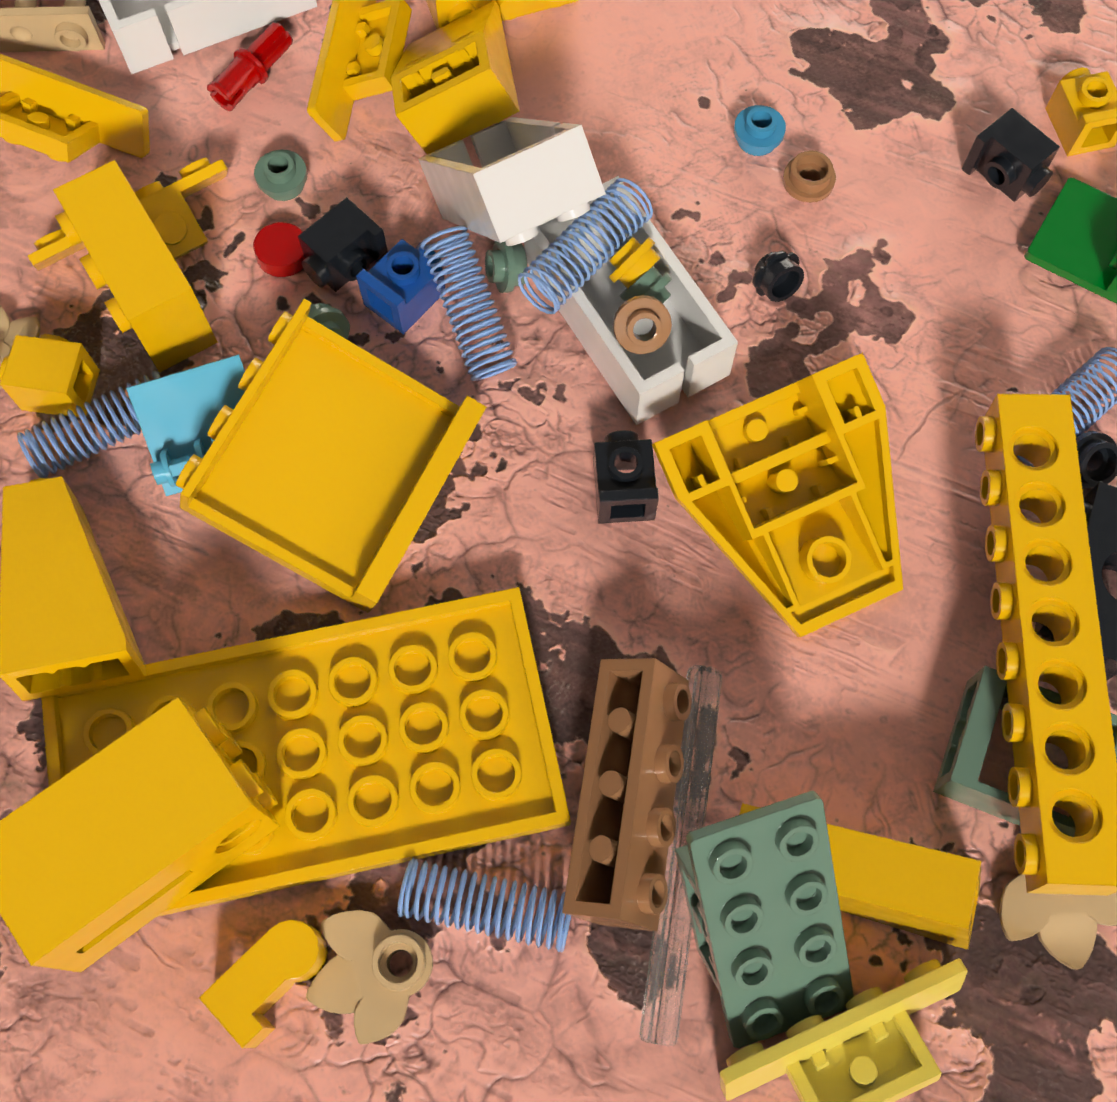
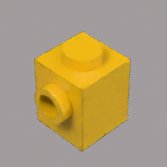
M42 334L39 338L16 335L10 354L5 356L1 363L0 386L22 411L53 415L61 413L64 416H68L67 411L69 409L74 413L75 417L80 418L76 411V406H80L85 416H87L84 403L88 402L90 404L100 369L82 343L69 342L60 336L52 334Z

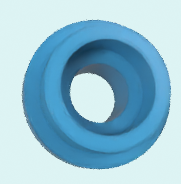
M754 105L745 108L737 115L734 124V135L740 148L753 156H763L771 153L781 144L786 131V124L782 115L775 109L764 105Z

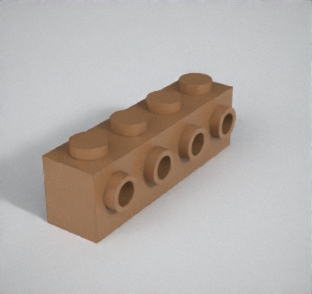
M656 658L601 659L562 913L602 926L658 932L660 913L664 910L668 897L665 870L668 847L673 843L676 833L673 807L676 783L681 779L684 769L681 744L684 721L689 717L692 699L689 690V680Z

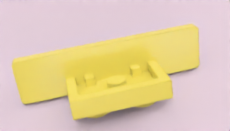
M960 958L943 966L937 959L927 961L905 975V984L886 993H883L880 987L865 990L846 1003L845 1007L848 1011L827 1021H824L821 1015L808 1017L793 1025L786 1032L788 1039L772 1047L764 1049L761 1043H755L738 1050L726 1060L728 1067L719 1072L720 1088L726 1100H732L784 1074H787L800 1102H895L938 1081L942 1072L909 1015L961 990L968 970Z

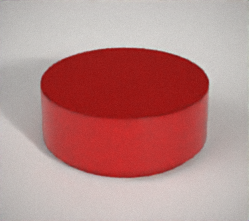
M285 222L272 223L262 228L257 233L253 242L254 253L260 268L265 273L275 277H289L303 269L301 262L305 257L298 236L303 231L297 226Z

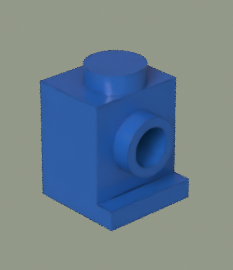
M401 239L369 271L363 269L356 277L364 305L404 335L439 299L442 292L436 290L438 284L433 282L435 275L430 274L432 267L427 265L428 258L424 257L426 250L421 249V243L414 248ZM430 251L428 255H434L436 252ZM441 258L434 259L431 264L441 261ZM438 267L434 270V272H440L443 269L442 267ZM444 275L440 276L437 280H444Z

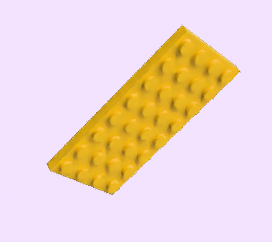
M519 587L145 664L146 678L41 698L48 786L179 697L195 712L205 706L218 723L222 722L243 751L234 760L237 762L242 759L252 773L256 772L276 798L278 803L269 811L280 827L157 917L403 863L413 858H426L571 825Z

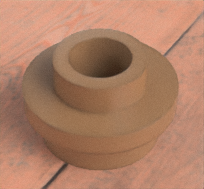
M818 151L799 153L787 164L783 174V185L786 191L793 198L802 202L811 203L825 199L831 194L836 182V173L831 160L825 154Z
M646 295L635 296L626 300L618 308L613 319V331L617 341L624 349L635 354H647L659 349L667 341L672 327L671 316L665 305L658 299ZM644 318L651 319L653 326L648 333L638 335L633 332L637 321Z

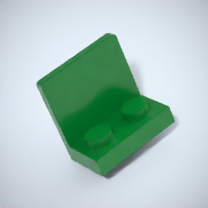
M1068 178L1026 251L1025 259L1117 304V198L1075 178Z

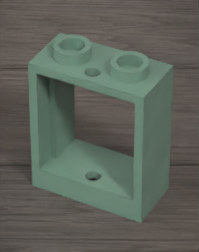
M984 666L966 683L933 792L1020 826L1019 807L1011 805L1008 793L978 781L999 709L1003 710L1004 705L1008 703L1007 680H1001L996 669ZM1039 686L1041 694L1048 701L1061 704L1059 693ZM1111 713L1117 759V715ZM1052 810V818L1056 827L1062 833L1074 837L1075 823L1071 815L1068 817Z

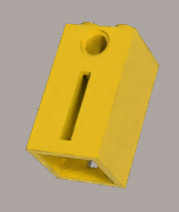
M179 697L175 698L0 820V915L31 966L74 972L84 971L280 827L269 811L278 803L276 798L256 772L252 773L242 759L237 762L234 760L243 753L242 749L222 722L218 723L205 706L195 712Z

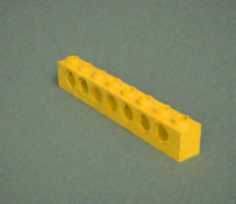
M997 393L985 416H979L977 420L975 445L977 451L984 452L986 470L983 471L981 476L980 498L984 506H990L991 525H989L985 537V552L987 560L995 562L997 579L991 590L990 606L993 618L1001 620L1003 641L997 647L996 669L998 677L1001 680H1007L1008 703L1004 705L1002 712V732L1005 741L1012 742L1015 767L1010 769L1008 775V796L1011 805L1019 807L1021 833L1016 835L1014 841L1015 865L1018 873L1025 875L1027 893L1108 896L1117 892V759L1071 395ZM1016 456L1028 459L1034 467L1022 464ZM1020 509L1033 512L1041 523L1028 520ZM1026 565L1040 568L1045 573L1048 581L1034 578L1027 570ZM1032 622H1038L1047 626L1054 636V642L1039 637L1033 629ZM1038 681L1047 682L1054 686L1060 694L1061 704L1048 701L1041 694ZM1045 743H1052L1064 751L1068 759V769L1059 768L1049 760L1045 751ZM1053 807L1062 808L1071 815L1075 823L1074 837L1062 833L1056 827L1052 818Z

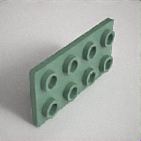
M809 791L689 832L686 836L687 845L676 848L675 852L696 947L719 991L728 1036L733 1046L741 1048L788 1031L796 1023L814 1015H821L822 1018L846 1010L845 1005L854 997L824 804L815 791Z

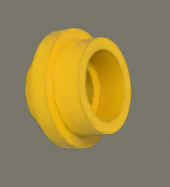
M632 237L609 260L616 268L609 276L611 281L615 283L619 280L627 289L633 285L661 258L652 248L655 242L648 237L640 244Z

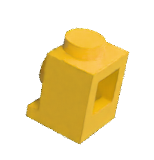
M1085 67L1070 71L1059 81L1045 108L1067 157L1115 147L1117 144V89L1109 72L1091 74L1090 70Z

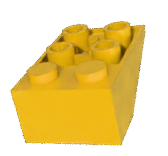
M496 0L408 44L390 77L395 115L427 155L520 112L499 5Z

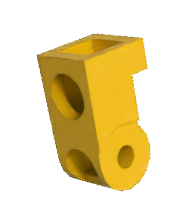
M296 920L280 922L269 929L199 999L241 1048H256L275 1029L264 1014L296 982L310 980L325 965L328 954L326 941L321 932L304 922Z

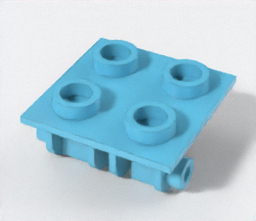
M239 354L126 387L153 460L150 466L157 485L162 484L166 497L182 492L183 489L176 486V481L182 469L193 454L201 458L204 457L214 439L207 436V433L217 414L224 405L234 409L245 391L238 388V384L245 372Z

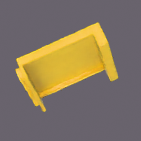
M304 298L294 315L284 311L277 320L268 337V341L274 344V347L263 362L255 357L247 367L238 384V388L245 392L236 407L232 409L224 405L217 414L207 433V436L214 439L204 457L201 458L193 454L182 469L176 481V486L183 489L180 493V508L369 613L378 603L487 407L468 395L458 406L308 317L312 303Z

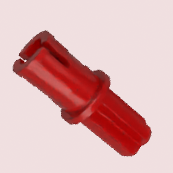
M274 22L247 49L238 48L234 52V59L229 66L207 85V90L211 92L210 96L225 110L232 111L258 83L264 84L268 80L267 70L292 45L293 39L290 33L281 24Z

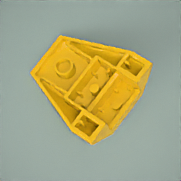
M863 352L652 444L678 503L797 637H803L903 590L886 407Z

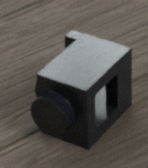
M1011 108L976 137L962 170L968 175L977 170L986 178L991 186L999 189L1015 202L1024 194H1027L1029 197L1034 196L1049 181L1053 171L1048 167L1060 146L1015 109Z
M347 197L298 236L305 257L301 262L303 269L316 285L321 288L328 285L335 292L349 281L357 280L356 275L363 269L367 271L369 265L374 260L378 262L388 253L383 229Z
M623 430L606 435L604 438L605 442L594 443L593 466L598 524L655 520L659 495L658 487L656 488L652 439L639 440L637 433ZM618 470H634V471H632V472H630V473H622V472H620V471H618Z

